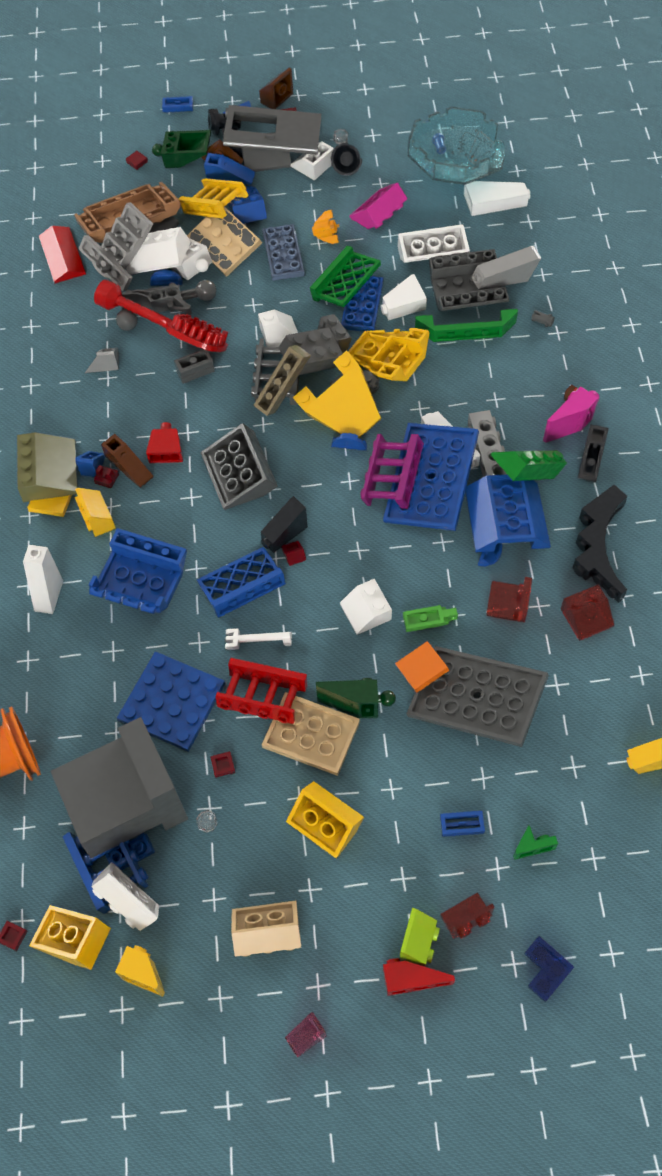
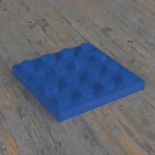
M155 651L117 716V720L127 724L141 717L149 735L189 752L216 702V693H221L225 686V681Z

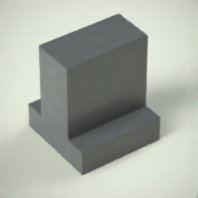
M141 717L118 727L117 729L121 735L120 738L50 771L80 844L90 858L160 824H163L165 830H168L188 820L175 787Z

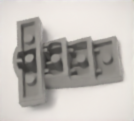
M131 202L126 203L121 217L115 219L111 232L105 234L102 246L89 235H85L79 250L92 262L95 269L102 276L118 284L122 291H126L133 277L125 268L141 248L153 223Z

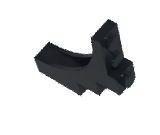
M614 484L581 510L579 519L588 527L578 534L576 543L579 549L585 552L575 558L573 569L585 581L592 577L597 585L606 590L610 598L615 599L619 603L624 599L627 588L620 582L610 566L606 554L605 536L608 524L614 515L624 507L628 496Z

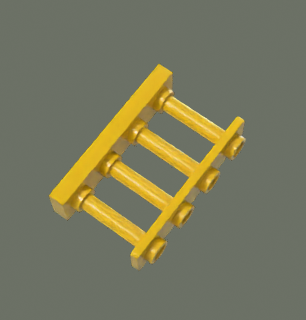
M204 178L201 180L204 188L193 197L181 196L178 199L184 214L223 219L227 215L225 206L235 197L247 198L249 195L246 191V186L242 182Z

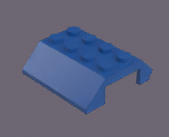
M117 528L109 543L112 552L99 578L93 575L89 583V594L100 598L105 596L106 600L119 604L123 602V605L135 609L141 607L142 611L151 614L161 613L168 607L182 577L187 549Z

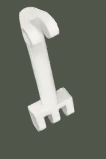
M238 628L226 630V635L228 636L225 638V642H227L225 649L227 650L239 649V644L243 642L283 640L285 646L292 645L291 632L240 635Z

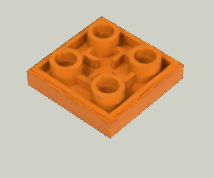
M428 641L395 663L416 693L449 671L447 665Z

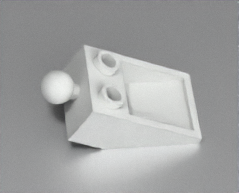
M190 239L191 243L181 266L171 267L174 272L186 280L191 279L199 272L207 271L209 265L213 263L207 247Z

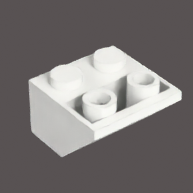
M321 141L318 145V155L303 153L291 163V167L316 180L332 165L331 155L334 148Z

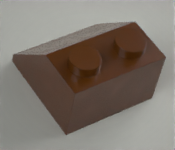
M291 68L279 73L259 90L261 104L271 109H276L293 95Z

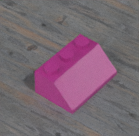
M398 182L379 189L349 217L367 229L373 227L377 229L383 224L382 221L393 216L394 210L404 206L403 202L407 200V197Z

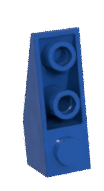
M208 153L204 163L206 178L237 181L252 185L255 171L224 155Z

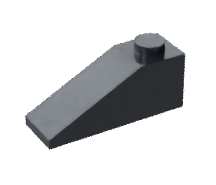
M590 424L578 475L579 479L596 482L609 428Z

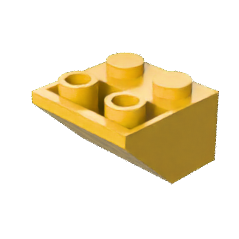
M76 488L78 496L74 498L88 531H93L96 537L116 529L101 492L98 490Z

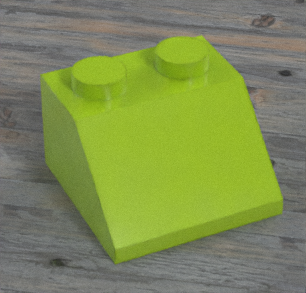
M412 908L400 951V961H408L426 967L427 962L431 963L434 950L430 949L432 940L437 942L440 928L436 927V919L418 909Z

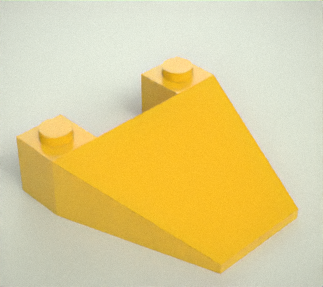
M346 350L333 362L343 374L341 378L318 398L305 386L293 399L314 420L339 434L351 433L358 435V438H360L381 420V416L361 367Z

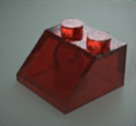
M599 584L563 599L561 611L579 641L614 627L608 599Z

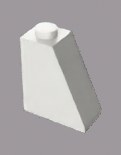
M415 274L410 275L383 296L381 311L383 315H386L388 321L426 310L427 298Z

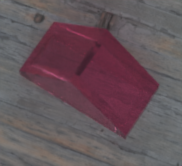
M311 1012L285 1039L295 1055L299 1057L327 1037L314 1013Z

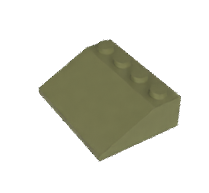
M36 432L17 435V487L23 503L30 502L31 500L77 494L75 490L78 488L75 439Z

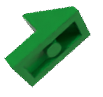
M528 825L515 850L514 860L555 850L558 845L556 836L542 835L536 838L535 841L531 827Z

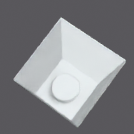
M277 310L258 314L260 329L267 347H279L286 335L298 333L292 316Z

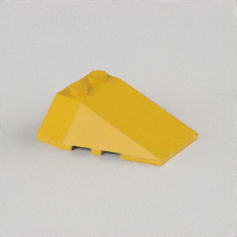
M409 328V331L394 329V332H385V330L364 331L348 353L358 364L380 378L393 381H408L425 359L430 333L428 330Z

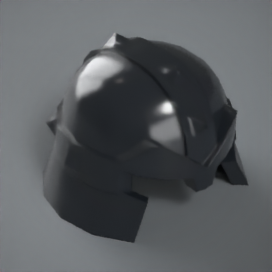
M345 142L337 145L332 151L331 164L337 173L348 176L353 175L359 170L362 159L357 148Z

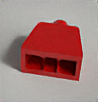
M163 422L161 429H153L151 431L146 450L149 463L183 462L178 431L175 428L171 429L172 425L168 422Z

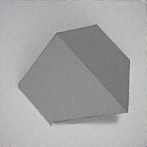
M118 347L100 349L96 352L97 357L85 373L119 370Z

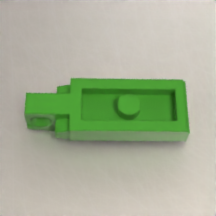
M441 605L402 612L406 632L445 626L450 621L458 619L456 608L446 609V607H441Z

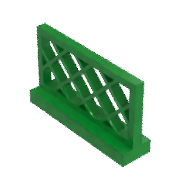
M347 245L311 285L312 299L316 302L322 299L345 307L379 268L381 261L353 252V247ZM355 259L361 260L359 262L353 263ZM373 264V266L365 268L364 265ZM363 266V269L353 270V268ZM346 270H352V272L343 274ZM365 274V275H364L363 277H361V278H357V279H356V277H355V276H357V275ZM346 278H354L353 280L344 282V279ZM342 280V283L334 284L336 281ZM355 284L354 288L346 290L347 286ZM343 287H344V290H343V291H339V292H335V291H334L335 289H339V288H343ZM327 291H333V293L325 295ZM346 295V297L343 300H339L336 298Z

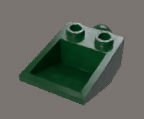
M211 130L166 131L163 145H153L152 153L157 157L162 156L165 168H181L207 155Z
M363 678L361 680L316 682L318 702L356 718H378V703L384 706H392L396 701L395 694L390 690L383 691L381 695H378L377 679Z

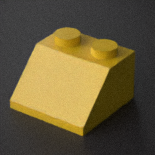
M135 945L134 948L127 946L115 973L122 980L163 997L165 991L155 963L150 958L151 955L140 946Z

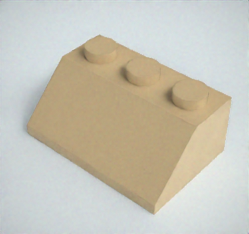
M289 901L232 909L231 934L235 956H250L251 954L272 953L273 951L301 948L297 902Z

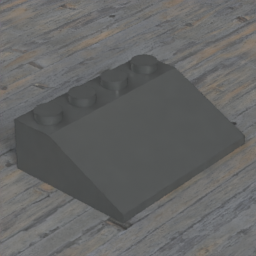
M244 423L200 452L224 510L263 497L278 487L255 432Z

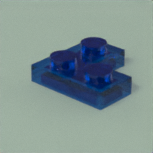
M538 936L524 955L541 969L528 985V988L546 1002L574 966Z

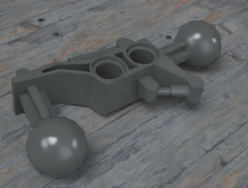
M202 280L196 285V288L180 291L178 285L170 283L169 286L145 290L137 289L130 291L128 289L122 293V296L157 313L178 310L191 315V307L184 300L198 297L203 301H210L216 296V286L212 281ZM123 307L117 314L116 323L122 330L129 331L136 327L137 316L132 311Z

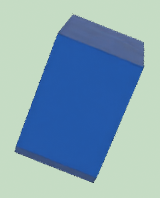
M87 451L77 456L75 461L80 474L95 477L98 466L103 465L105 455L104 453Z

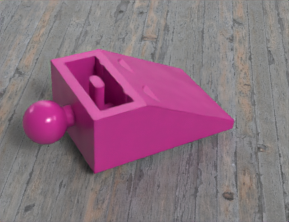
M582 387L576 392L573 391L569 395L568 400L547 420L543 441L547 443L582 431L593 419L595 408L599 401V394L594 390L587 391Z

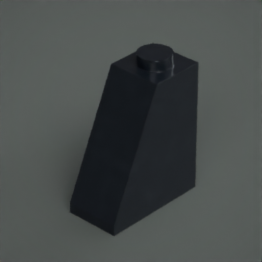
M294 496L290 498L262 529V545L275 553L281 546L308 527L306 507Z

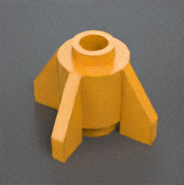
M328 210L316 220L312 227V232L319 240L330 244L339 243L338 235H334V233H337V228L340 226L336 224L335 220H330L333 218L332 210Z

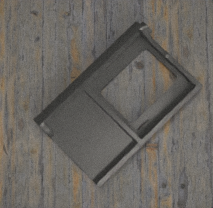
M229 105V108L225 110V118L227 119L223 146L318 155L322 114ZM233 120L276 124V131L274 134L232 130Z

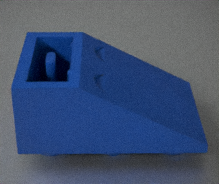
M246 186V191L249 195L247 198L235 197L228 203L230 212L243 224L267 219L264 199L256 187Z

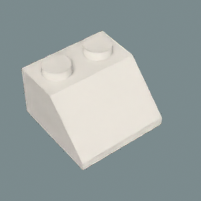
M375 579L356 586L340 602L356 635L392 619V609Z

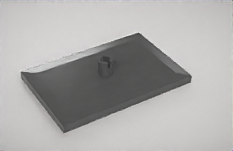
M435 646L434 650L447 665L449 671L418 693L415 692L406 713L407 716L522 747L547 682L548 672Z

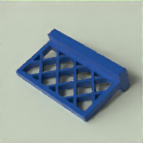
M264 547L197 579L199 586L218 618L286 584L282 570L276 566ZM264 555L265 559L263 562L255 561L256 557ZM242 564H248L247 570L238 568ZM252 566L261 567L259 573L252 572ZM265 568L273 569V571L267 574L263 573ZM226 572L232 573L230 579L222 578V574ZM236 574L244 575L242 581L234 580ZM248 576L257 577V579L251 582H246ZM210 580L215 581L213 587L204 585V583ZM219 582L227 583L225 589L217 588ZM232 584L240 585L239 588L233 591L229 590ZM214 593L223 594V596L213 600Z

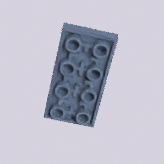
M294 224L262 229L272 281L305 276Z

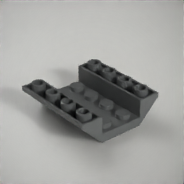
M495 249L429 258L431 284L438 310L445 311L509 302L506 287L499 286L478 290L471 278L477 265L497 259Z

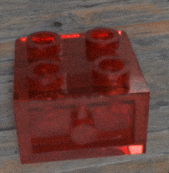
M525 577L523 584L519 583V585L492 581L486 615L525 623L532 578Z
M477 892L441 913L440 917L453 939L458 936L462 939L472 932L471 929L478 925L481 928L491 921L490 918L493 916L492 913L495 907L493 904L486 907Z

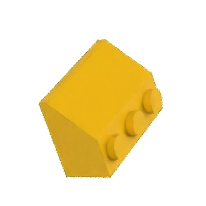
M313 781L302 789L286 822L337 858L356 834L364 816Z

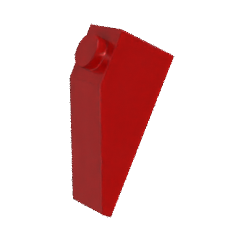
M399 958L387 960V964H383L388 996L453 985L455 982L454 975L412 962L400 961Z

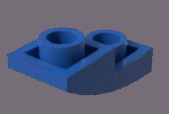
M142 833L128 843L130 849H134L137 853L138 861L155 853L148 835ZM119 846L105 856L110 864L111 862L118 861L125 855ZM129 864L126 865V866H124V867L121 868L120 870H123V869L129 867Z

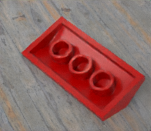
M51 226L39 235L54 283L86 275L70 227Z

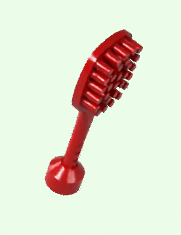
M107 279L102 280L95 290L94 302L102 308L111 310L117 306L124 307L166 328L167 333L191 345L212 352H224L227 350L228 344L226 339L228 332L223 330L220 333L221 328H215L213 324L209 323L208 325L206 321H200L197 317L193 319L188 314L174 315L173 320L123 297L120 286Z

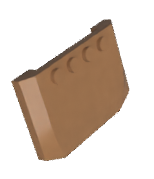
M159 182L158 186L151 187L150 184H146L89 205L83 209L84 213L81 215L76 213L74 216L87 235L95 242L103 243L105 234L111 232L115 219L121 217L126 203L131 202L152 223H160L164 219L176 215L181 204L179 199L163 182Z

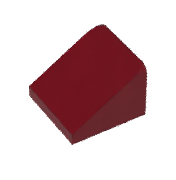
M299 541L281 546L289 566L306 560L304 549Z

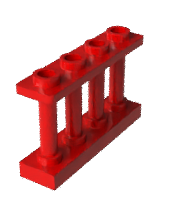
M230 658L228 666L229 675L232 678L225 694L216 693L217 707L224 710L238 711L242 714L259 716L263 719L278 720L281 723L294 724L295 710L291 707L297 691L306 692L307 674ZM240 678L251 680L244 698L233 696ZM260 682L270 684L264 702L252 700ZM278 687L289 689L283 706L272 704Z

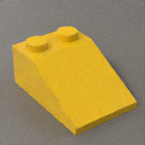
M50 905L29 946L73 965L91 970L111 928L96 917Z

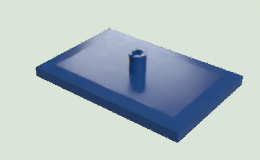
M408 423L403 443L410 441L411 434H418L424 443L408 509L400 508L395 499H388L383 521L384 523L456 531L479 430ZM401 450L399 459L406 457L407 450ZM403 466L396 467L395 475L402 473ZM392 483L390 492L398 490L399 483Z

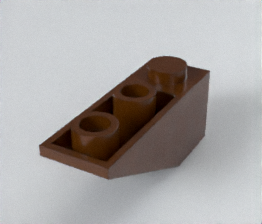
M113 434L101 444L105 457L138 487L141 488L154 477L129 446L116 434Z

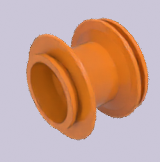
M12 706L9 707L10 712L8 713L1 708L0 778L21 769L26 773L29 780L33 781V774L36 773L37 776H40L41 772L29 740Z

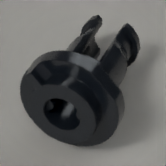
M208 109V128L212 131L213 135H218L219 130L225 128L227 118H225V114H219L217 109ZM233 120L232 127L240 129L241 121Z

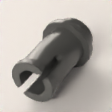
M537 310L534 311L531 318L532 321L544 324L545 327H551L555 319L552 314L547 315Z

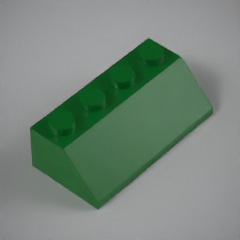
M557 450L491 453L493 459L513 481L554 479L567 464L563 459L562 453Z

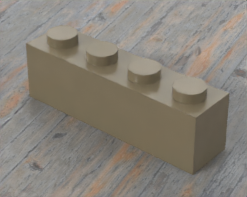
M298 345L290 346L253 406L266 416L276 413L311 355Z

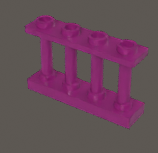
M377 434L376 440L373 442V453L369 458L368 472L365 474L364 488L360 494L366 506H371L373 498L395 499L400 508L408 509L424 444L418 434H411L410 441L407 443L386 442L382 434ZM385 450H407L404 459L383 458ZM381 466H403L400 475H379ZM377 482L399 483L398 490L395 492L375 491Z

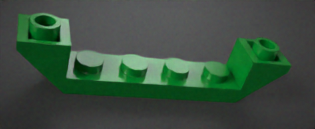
M518 309L500 310L499 321L434 325L433 315L415 316V328L428 330L430 333L429 339L433 342L502 337L516 323Z

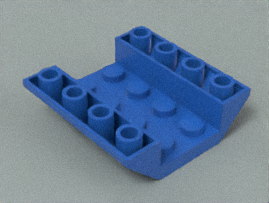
M489 475L466 486L465 494L475 552L495 551L496 544L530 542L531 549L551 547L537 482L534 480L513 481L508 475Z

